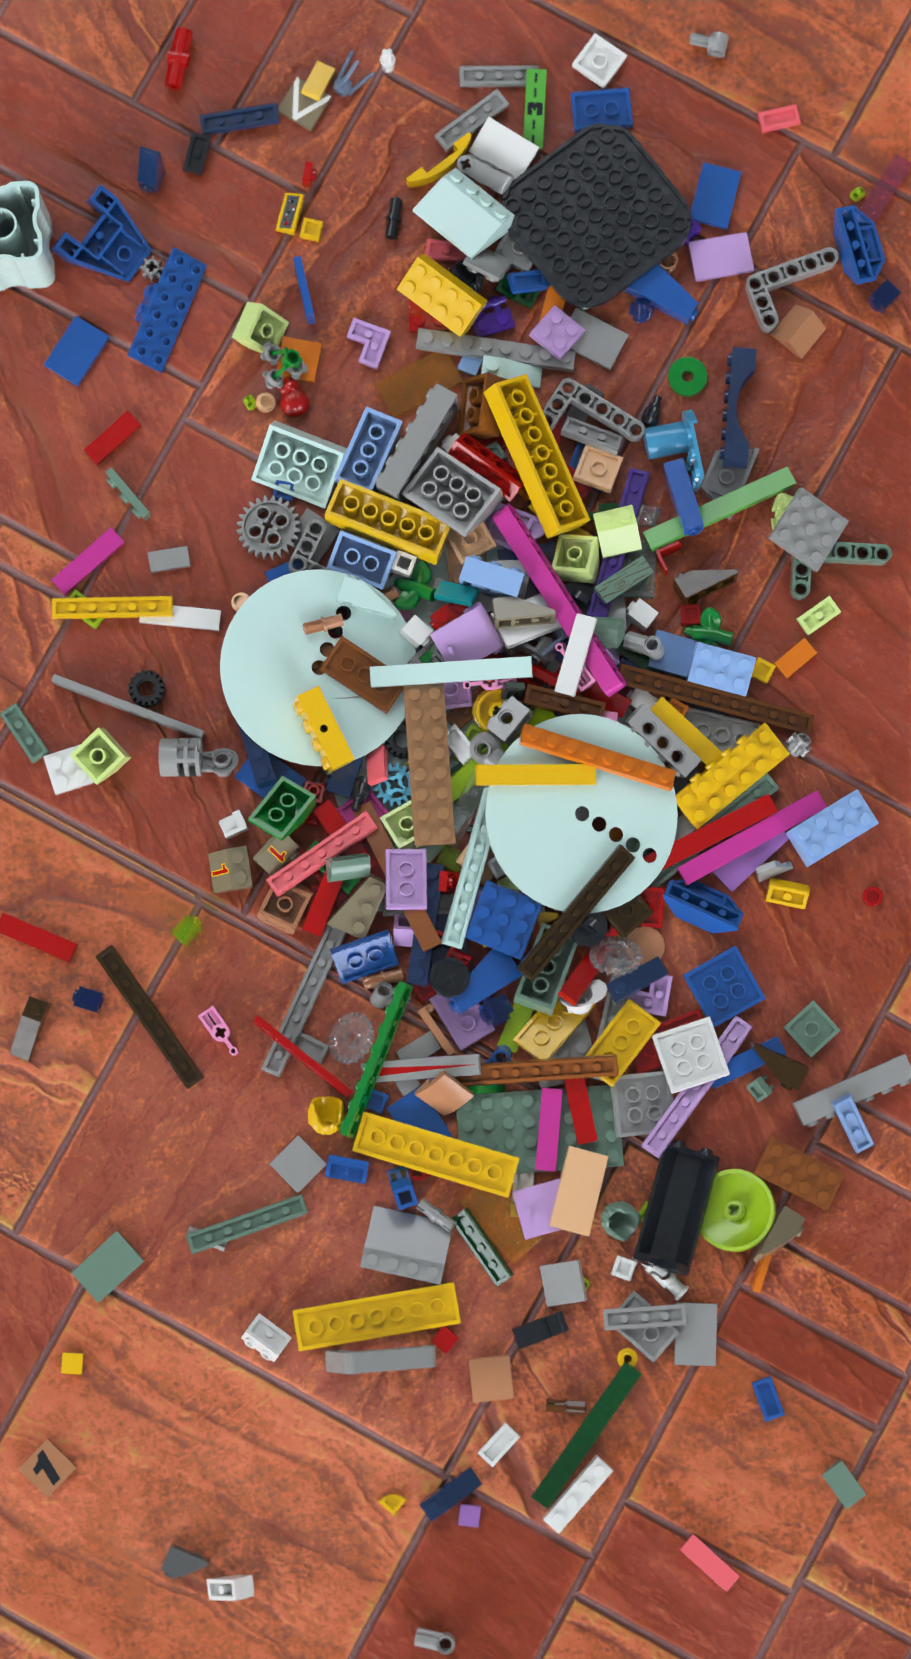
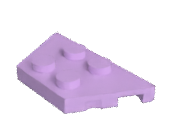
M500 503L484 522L496 545L513 551L492 518L495 513L506 506ZM515 509L535 541L545 534L538 517Z

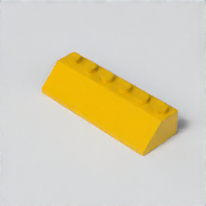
M343 479L339 480L325 512L326 523L392 549L411 554L433 565H437L450 531L449 526L428 512Z

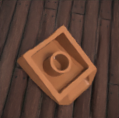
M300 883L279 897L270 888L258 911L257 917L264 923L285 933L294 934L313 893L307 886Z

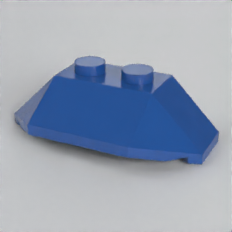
M855 205L836 208L833 236L844 273L856 285L875 281L885 262L875 223L859 211Z
M683 879L677 881L670 880L663 895L664 900L675 917L712 934L737 931L744 915L729 895L698 881L686 886Z

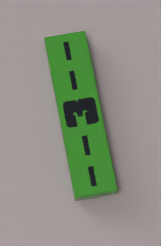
M527 69L523 138L540 147L539 150H543L547 70Z

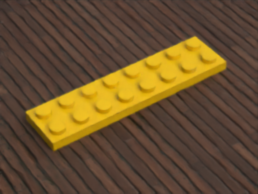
M365 1111L363 1112L352 1150L509 1198L520 1160L516 1156Z
M454 1282L292 1310L299 1351L461 1323Z

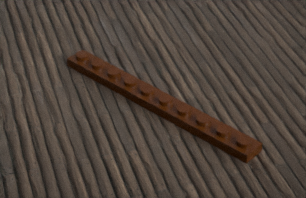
M620 664L619 671L628 687L799 733L810 734L814 719L812 714L630 665Z

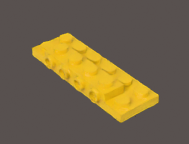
M766 723L760 725L748 736H741L736 741V746L732 749L730 747L725 749L720 754L721 758L719 760L709 762L705 766L706 770L703 773L699 774L698 772L689 779L690 783L675 794L677 807L695 830H698L790 755Z

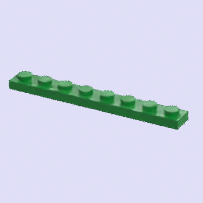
M399 981L393 990V999L385 1011L386 1017L378 1028V1037L371 1046L369 1060L363 1066L364 1073L361 1080L356 1084V1093L349 1102L347 1116L341 1122L340 1134L344 1136L355 1137L363 1112L366 1109L412 992L413 986Z

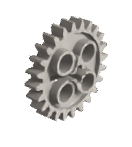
M265 495L263 501H260L257 497V504L254 505L252 502H249L251 508L244 507L243 509L246 514H239L243 521L237 522V525L241 527L237 530V533L242 535L238 539L240 542H244L242 545L244 549L249 547L248 552L250 555L255 552L256 558H259L261 554L264 560L267 559L268 555L274 560L275 554L282 558V552L285 551L289 554L288 547L295 548L293 541H299L296 534H301L302 531L297 527L301 526L302 523L296 520L300 516L298 513H295V507L289 508V501L283 504L282 497L278 501H276L274 495H272L271 500H268ZM262 512H269L266 518H259ZM287 519L285 525H277L279 520ZM272 525L273 528H272V529L269 528L268 531H267V530H266V527H270V526ZM254 530H261L257 537L251 536ZM279 537V541L277 543H270L271 538Z

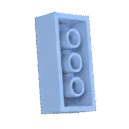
M366 406L334 477L336 485H338L340 479L376 492L375 480L378 474L384 472L387 467L385 465L386 461L393 454L403 432V421Z
M858 789L792 828L786 835L805 866L809 867L873 828L879 822Z

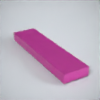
M110 527L51 581L66 596L125 542Z
M542 1088L535 1170L556 1171L562 1089Z

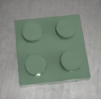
M814 1000L783 1027L810 1058L841 1031Z

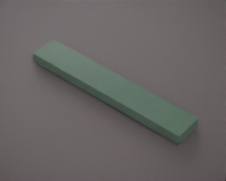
M300 1194L186 1234L185 1236L191 1254H195L308 1214L303 1196Z

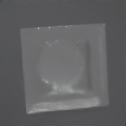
M642 505L636 520L637 524L643 527H655L661 509L656 506Z

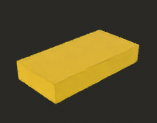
M317 61L302 88L301 94L319 101L335 73V68Z

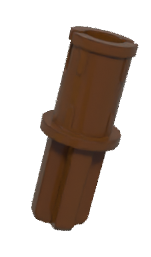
M567 1398L565 1400L546 1399V1412H561L564 1415L566 1413L586 1414V1402L568 1401Z

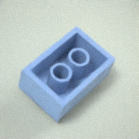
M342 529L338 535L327 568L357 576L368 584L383 590L387 585L391 574V567L398 550Z
M476 555L466 556L459 584L479 588V592L493 597H519L524 581V573H521L522 570L515 567H510V569L504 568L501 563L496 561L488 563L482 561L483 558Z
M695 642L688 675L685 680L746 697L756 657Z

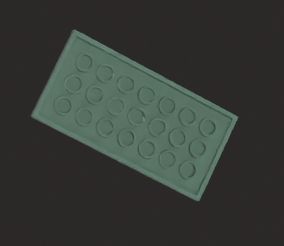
M610 1085L587 1086L598 1141L577 1145L566 1089L559 1088L563 1091L556 1171L563 1170L568 1146L609 1156L606 1167L624 1166L622 1137L616 1138ZM542 1090L473 1094L474 1096L456 1110L458 1139L519 1157L520 1160L516 1174L546 1172L545 1170H535Z

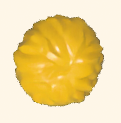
M334 1096L314 1097L308 1109V1123L317 1133L322 1135L335 1133L340 1129L341 1122L345 1118L343 1101Z

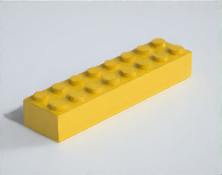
M527 374L493 384L484 391V395L547 539L580 528L589 522L590 518Z

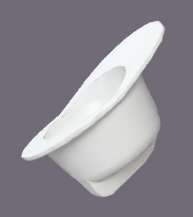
M592 980L575 1006L560 996L559 999L567 1007L568 1013L585 1014L590 1011L593 1003L605 997L607 985L600 980Z

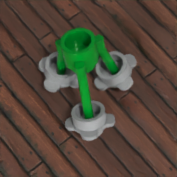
M271 342L264 344V351L260 355L261 359L269 361L271 365H276L281 357L283 365L279 370L272 369L269 372L267 370L263 372L268 388L283 387L282 373L284 371L289 372L294 380H298L302 373L307 372L308 366L304 364L298 351L294 349L289 350L287 347L281 350L280 347L272 345Z

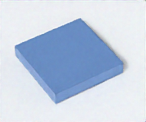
M657 629L655 636L660 639L665 653L659 660L649 658L647 668L686 679L695 640ZM653 646L652 650H655L658 646Z

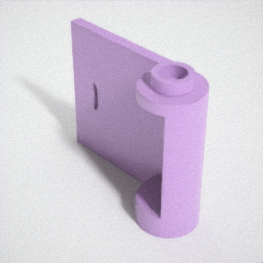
M481 602L466 608L463 615L430 633L445 662L481 660L491 653L495 655L501 652L504 645L500 634L495 629Z
M560 1178L512 1192L525 1240L562 1230L549 1226Z

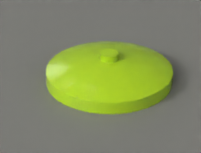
M728 1169L716 1173L700 1231L701 1235L713 1246L730 1252L745 1251L757 1246L767 1237L775 1220L776 1206L769 1187L758 1176L745 1170Z

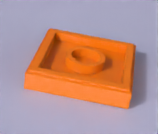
M283 336L281 350L287 347L289 350L294 349L298 351L300 358L308 366L307 372L302 373L298 380L315 383L322 343ZM281 357L277 363V370L283 366ZM284 371L282 373L284 378H292L289 372Z

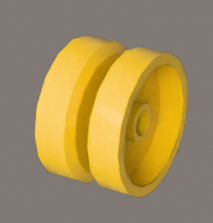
M500 689L485 690L476 696L473 702L471 712L473 720L479 728L486 732H490L486 728L489 719L496 715L492 712L495 710L494 707L499 712L502 703L505 701L501 699ZM513 716L507 717L505 724H509L513 720Z

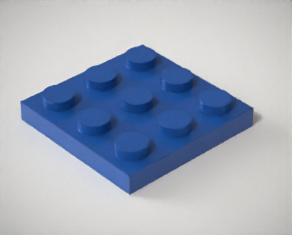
M486 880L465 938L522 960L543 904L528 896Z
M736 945L682 975L706 1017L710 1016L713 1027L720 1025L766 999Z

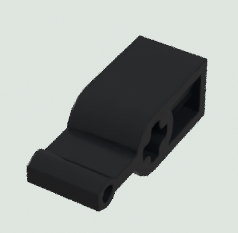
M559 1311L512 1328L519 1349L569 1331L563 1312Z

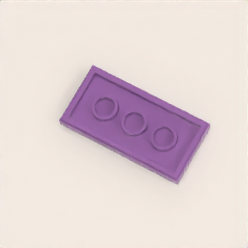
M749 826V827H747V828H745V829H743V830L737 832V833L734 834L733 836H735V835L741 833L742 831H744V830L750 828L751 826ZM786 832L779 834L712 873L730 892L734 891L756 870V867L762 865L789 840Z

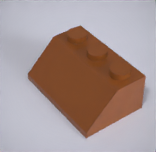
M486 372L464 380L457 429L459 436L465 432L474 439L487 440L499 436L500 429L484 395V391L493 384L507 379Z

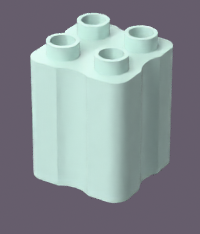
M31 181L10 182L0 186V291H4L12 286H24L28 289L45 288L50 286L55 280L54 259L49 247L53 236L52 220L38 187Z

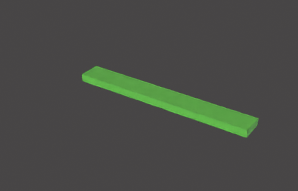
M788 466L699 506L704 527L796 486V481ZM678 516L643 532V536L651 551L685 537Z

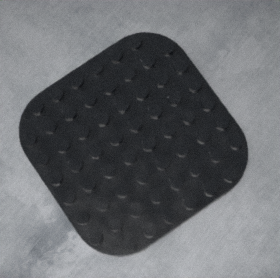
M599 123L579 131L513 180L504 192L501 205L514 214L511 227L508 229L510 236L558 296L567 303L578 307H596L615 298L678 251L687 240L691 229V213L685 198L638 140L628 130L615 124L613 126Z

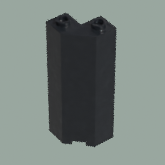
M674 1140L673 1143L670 1142L659 1160L633 1260L649 1267L655 1266L665 1269L666 1272L689 1276L720 1160L719 1157L713 1155L712 1150L701 1148V1151L692 1150L685 1146V1142Z

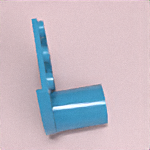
M690 409L682 411V421L645 428L643 440L648 460L687 453L685 466L687 472H691L690 482L693 491L696 492L699 491L703 481L704 471L694 423H697V419L693 410Z

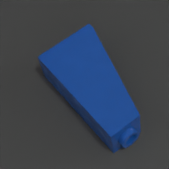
M660 265L625 289L626 293L688 325L690 320L694 321L699 312L696 309L698 302Z
M680 458L663 463L664 478L684 536L688 534L690 536L697 535L704 530V523L684 460Z
M491 949L470 973V982L466 990L460 996L448 998L451 1010L460 1015L520 978L523 974L516 969L517 965L513 958L508 954Z

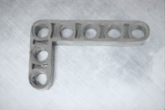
M831 247L824 248L748 277L745 284V292L761 331L771 333L776 328L779 320L769 292L833 269L839 257L836 249ZM824 256H831L833 258V261H825ZM812 262L815 268L809 269L805 263ZM794 269L796 275H789L787 270ZM774 275L777 277L778 281L771 282L768 279V276ZM751 282H756V283H758V284H759V288H758V289H753V288L750 286V283H751ZM763 300L767 306L760 307L757 305V301ZM770 318L774 324L766 325L764 319Z
M571 378L563 379L543 409L545 417L552 421L550 425L551 431L554 430L568 406L572 404L629 441L638 442L644 435L645 426L641 421ZM569 385L573 388V391L565 393L562 388ZM581 396H587L589 397L590 402L584 404L580 402L579 398ZM560 402L563 407L560 410H556L552 407V404ZM599 406H603L606 408L607 412L605 414H599L596 408ZM615 417H621L624 423L621 425H617L614 423L613 419ZM633 427H637L640 429L641 433L639 435H633L630 432V429Z
M314 519L308 523L289 561L288 569L290 573L304 570H330L311 560L324 534L325 525L322 521ZM316 525L321 529V532L313 534L310 531V527ZM308 543L311 545L312 550L304 552L301 549V545ZM300 561L303 564V568L296 570L293 568L292 563Z
M433 1345L364 1351H325L326 1372L359 1374L436 1367V1352Z

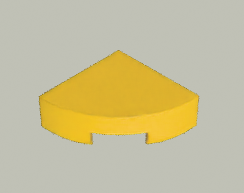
M388 1494L380 1498L378 1502L394 1515L407 1499L399 1494Z

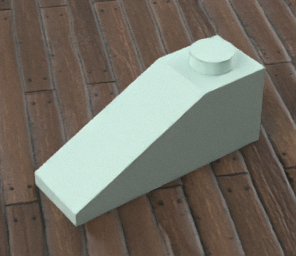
M484 355L481 374L489 372L507 380L527 374L532 388L540 389L542 368L506 358Z
M354 575L343 577L336 602L394 620L397 613L368 585L359 581V577Z

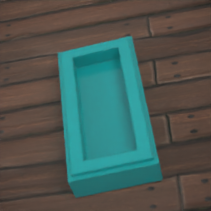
M441 581L434 593V598L472 607L479 595V588Z

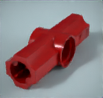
M176 28L173 45L168 53V69L164 85L173 90L182 89L185 70L188 69L190 62V46L193 31L188 28Z

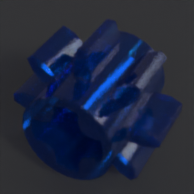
M638 298L635 302H631L629 315H633L635 322L645 323L647 319L652 318L654 306H650L649 300Z

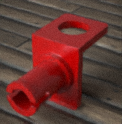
M680 540L669 543L655 551V558L664 576H668V569L662 558L681 550Z
M437 930V931H436L437 934H438L439 936L443 937V934H444V933H442L441 931ZM451 947L446 957H455L463 961L466 967L469 963L462 960V958L469 962L472 959V956L454 947Z

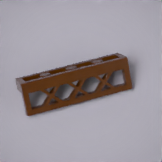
M531 684L526 685L523 693V705L562 715L588 714L601 717L604 715L605 702L576 695L573 697Z

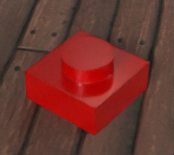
M306 161L302 184L305 187L311 188L312 181H316L317 170L314 169L313 162Z

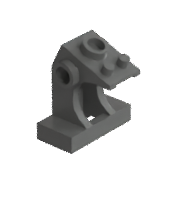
M542 635L532 640L538 643L536 647L527 644V642L507 649L504 645L505 656L511 658L518 652H524L532 657L534 664L547 668L548 665L545 662L551 663L556 656L554 653L556 648L554 647L544 656H541V652L555 641L548 636Z

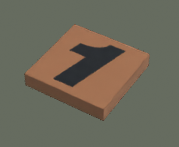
M47 1439L23 1463L19 1470L48 1498L77 1466L55 1444Z

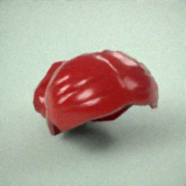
M286 377L282 381L283 387L279 388L281 393V410L286 416L292 418L302 416L309 409V398L296 380Z

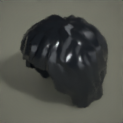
M465 259L459 260L450 268L449 272L478 293L483 286V274L469 271L467 266L463 264Z

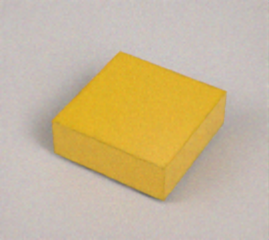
M304 217L300 238L319 242L323 221Z
M758 657L751 677L767 684L776 666Z
M63 1352L61 1373L82 1375L84 1353Z

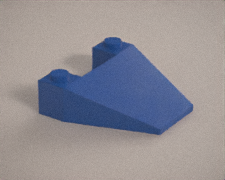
M99 185L85 203L97 211L100 217L82 241L79 243L67 232H64L50 250L68 263L129 282L152 249L118 198L104 186Z

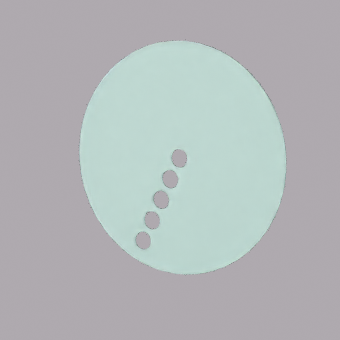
M304 570L283 575L270 581L253 593L242 604L233 617L223 641L220 658V677L224 696L232 715L239 726L256 744L271 754L293 763L322 766L320 763L322 757L319 751H314L310 742L312 737L310 733L306 734L301 724L303 719L301 715L297 716L293 708L296 696L317 686L320 687L355 758L354 760L367 755L384 743L396 731L405 717L403 690L388 713L385 714L362 698L336 699L358 695L325 673L316 675L312 671V664L315 661L321 660L324 662L327 658L321 654L320 646L324 642H330L335 646L340 638L334 639L330 637L328 630L327 632L320 631L306 635L303 630V623L318 620L321 616L324 618L334 616L340 606H347L351 610L350 618L343 620L344 626H341L343 629L342 636L385 665L408 664L407 662L416 654L415 647L399 633L406 625L402 615L392 602L372 585L361 579L359 580L368 585L397 613L394 620L336 602L344 576L348 577L349 574L331 570Z
M570 714L546 720L535 726L665 767L664 763L658 758L659 755L651 746L647 747L644 745L645 740L639 734L631 732V729L609 718L588 714ZM519 737L505 751L497 765L580 763L519 745ZM596 769V785L489 786L485 808L486 828L492 851L504 873L513 884L533 900L559 911L565 910L619 844L626 848V841L631 837L636 838L640 843L638 851L630 852L635 857L634 861L590 912L596 913L610 910L632 900L642 893L659 875L671 853L675 840L678 817L677 801L674 787L669 792ZM580 806H584L589 810V817L585 821H579L575 816V811ZM596 817H602L606 821V827L601 832L595 831L592 827V821ZM613 827H618L623 832V838L619 842H613L609 838V831ZM647 848H652L656 851L657 857L652 863H648L643 859V851Z

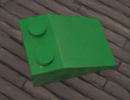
M282 776L250 815L248 821L282 841L303 824L313 812L316 805V795Z

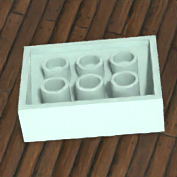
M457 168L443 176L413 208V212L470 259L508 233L514 218L513 213Z
M274 421L269 425L251 480L326 508L336 484L334 477L347 448ZM276 480L286 481V482L293 483V484H294V486H293L294 491H290V486H291V485H286V484H279V486L276 485V484H275Z

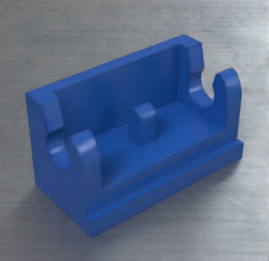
M329 1155L325 1177L366 1184L369 1162Z

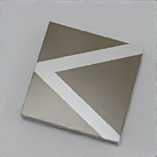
M297 77L278 107L279 113L312 131L331 100V96L323 93L321 99L317 101L301 94L306 82Z

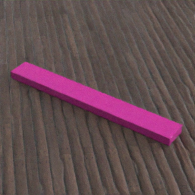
M818 790L679 866L677 870L686 886L819 813L827 808Z

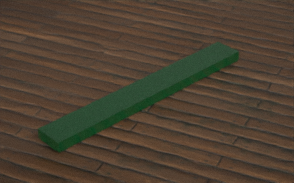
M626 1361L622 1364L531 1495L532 1499L549 1509L642 1375L639 1370Z

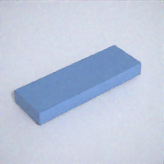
M850 1093L832 1101L831 1104L855 1153L857 1154L874 1145Z

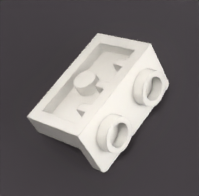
M258 1314L241 1338L248 1347L258 1350L263 1358L275 1362L292 1337L264 1316Z

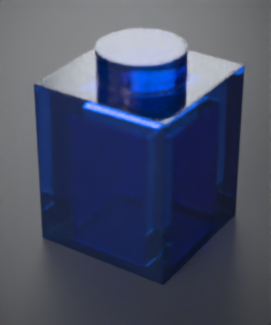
M886 279L871 294L868 300L870 302L869 305L874 311H879L883 314L899 298L901 291Z
M79 986V990L75 989L72 1001H74L73 1006L99 1013L105 994Z

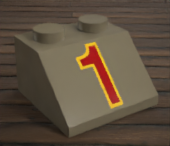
M272 836L253 857V860L272 876L285 867L284 865L289 860L292 862L300 854L298 852L300 847L289 836L282 841Z
M247 846L224 849L208 854L214 894L254 888Z

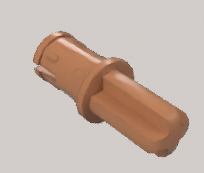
M338 614L326 618L321 616L318 620L303 623L304 633L308 635L320 631L327 632L328 629L344 626L342 615Z
M399 968L388 972L381 971V974L364 978L363 984L365 989L375 988L380 982L391 984L403 981L402 969Z

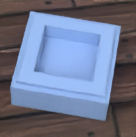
M462 356L457 370L474 377L477 375L483 359Z

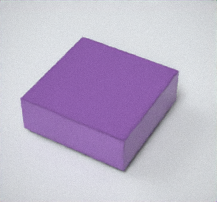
M460 1503L458 1525L479 1528L481 1506Z

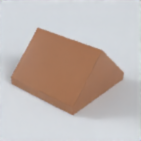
M795 304L774 329L771 336L802 359L823 334L826 327L814 311Z

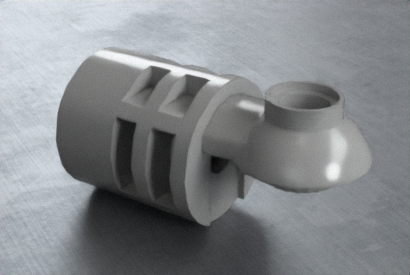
M481 732L475 735L469 747L472 758L482 765H497L505 753L502 750L498 737L489 732ZM483 743L488 746L487 754H484L481 751V745Z
M161 738L159 742V771L161 777L202 776L203 772H214L219 777H227L237 767L239 761L236 752L228 748L204 752L202 738Z

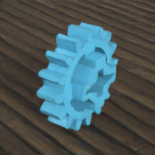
M389 763L388 774L391 772L397 773L395 776H388V780L390 782L398 780V784L402 789L395 787L392 790L391 784L386 780L383 781L387 786L385 794L382 790V782L376 784L378 787H375L373 790L374 792H379L377 795L378 799L384 798L383 804L390 801L391 807L394 806L395 802L401 806V801L408 802L407 797H411L409 772H406L407 766L401 769L399 763L395 767ZM405 776L408 780V788L403 784ZM395 794H403L399 798H392Z

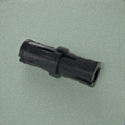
M390 198L389 212L386 215L387 227L385 238L397 239L398 226L402 219L400 214L403 200L400 198Z

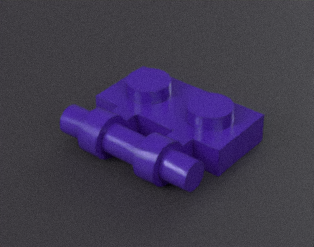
M505 295L490 297V300H487L488 302L483 310L493 307L495 312L484 315L483 310L472 325L477 337L485 338L515 328L509 307L502 310L500 308V304L507 302Z

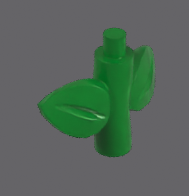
M420 560L412 573V579L403 577L402 579L396 578L394 580V585L398 586L400 591H403L395 602L397 609H414L420 603L421 597L429 602L436 600L434 598L436 589L428 585L432 580V570L426 561Z
M707 607L702 612L700 617L701 626L685 627L684 634L691 635V639H696L697 642L718 647V643L727 646L732 645L734 633L720 629L722 617L712 607Z

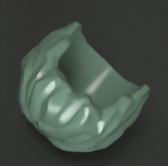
M624 1201L609 1203L601 1213V1225L605 1232L621 1241L628 1240L636 1231L641 1221V1215L636 1209Z

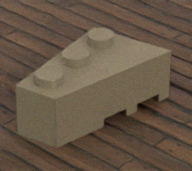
M370 874L327 920V924L360 939L366 937L386 892V880Z

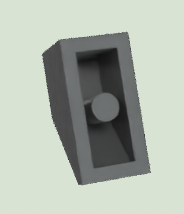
M171 1544L161 1570L165 1571L164 1575L173 1579L176 1577L180 1578L206 1567L210 1559Z

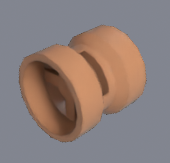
M674 253L659 264L668 274L672 273L677 267V254Z

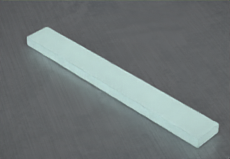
M531 656L370 667L372 688L533 677Z
M487 787L484 788L441 941V944L462 949L490 848L485 817Z

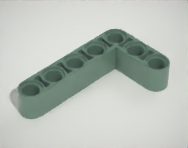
M836 542L823 563L882 566L891 558L892 550L884 544ZM844 549L847 556L840 557L837 554V550ZM864 550L867 555L866 558H860L857 555V551ZM877 552H885L886 559L878 558ZM792 556L790 594L793 599L800 601L805 599L810 592L811 569ZM796 567H804L806 574H798ZM795 587H804L805 593L798 594L795 591Z

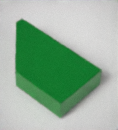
M505 1084L467 1086V1088L473 1094L502 1093L505 1091Z

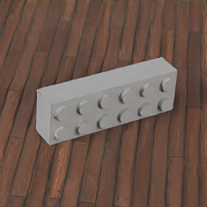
M436 384L434 389L430 388L426 395L427 400L425 404H421L416 412V419L408 424L406 428L407 434L403 439L400 438L396 445V452L387 459L385 464L387 467L384 472L378 474L375 482L379 494L403 503L406 497L401 493L431 456L459 410L458 394L439 384Z

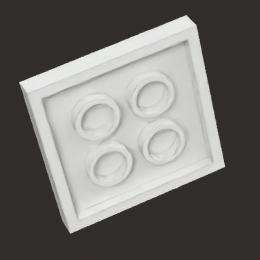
M710 1016L652 1035L671 1094L730 1075Z

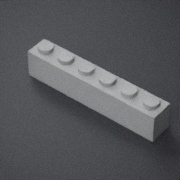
M902 1054L793 1102V1108L801 1125L807 1124L808 1128L818 1124V1119L822 1117L830 1119L837 1114L831 1102L847 1093H850L854 1103L863 1100V1103L875 1099L874 1094L881 1092L884 1095L893 1091L892 1086L900 1084L902 1087L911 1083V1065L906 1054Z

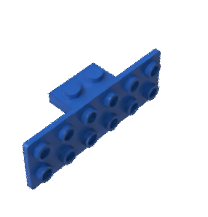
M172 248L158 283L149 284L145 288L142 303L136 309L135 314L137 315L134 320L139 322L140 326L129 349V357L157 372L163 371L207 266L177 248Z

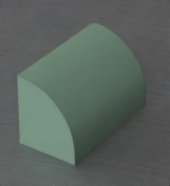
M594 617L597 619L594 632L604 648H618L626 635L623 618Z
M365 853L325 859L328 883L364 878L370 875V856Z
M841 1459L835 1461L822 1473V1476L846 1509L866 1496Z

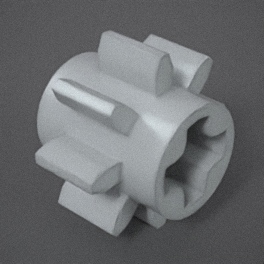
M154 256L149 260L144 258L145 264L140 266L141 271H146L142 275L143 278L149 277L151 282L154 279H160V274L164 267H160L163 264L162 260L156 261ZM152 266H155L156 268L153 270V272H150Z
M794 732L786 741L789 744L787 750L794 757L799 755L804 757L812 749L810 746L811 740L804 733L797 735Z

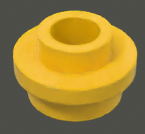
M631 1348L622 1349L617 1355L619 1365L622 1366L625 1362V1355H630L631 1361L627 1363L634 1367L638 1361L636 1352Z

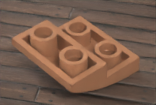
M444 1070L432 1081L428 1079L414 1092L417 1097L443 1116L459 1109L474 1096L470 1089Z
M509 1354L468 1358L473 1403L514 1399Z

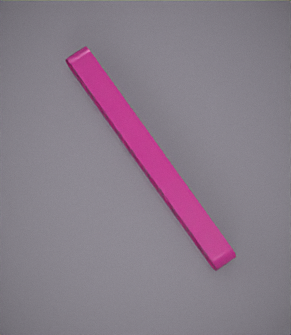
M507 504L495 513L492 518L549 608L556 611V619L570 639L577 613L582 614V612L515 508L511 504ZM593 632L585 664L604 693L610 697L626 686V681L595 632Z

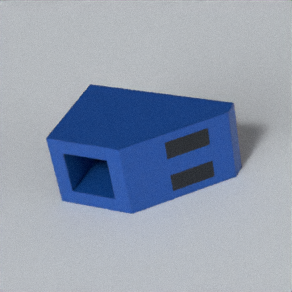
M400 1166L388 1170L387 1174L398 1210L417 1205L418 1200L407 1167Z

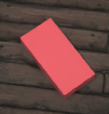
M796 104L758 112L757 114L762 133L800 125L801 123Z
M381 744L366 755L367 783L370 786L388 780L387 747Z

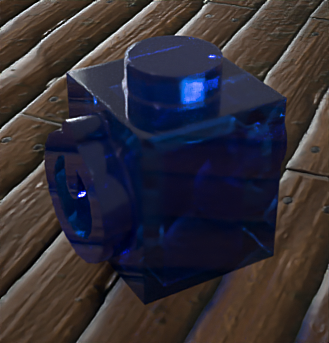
M505 993L496 998L491 995L482 1000L484 1004L479 1007V1014L487 1025L493 1024L496 1027L511 1018L509 1014L514 1010Z

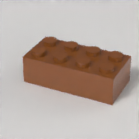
M773 1137L768 1138L752 1171L759 1178L827 1211L845 1173Z

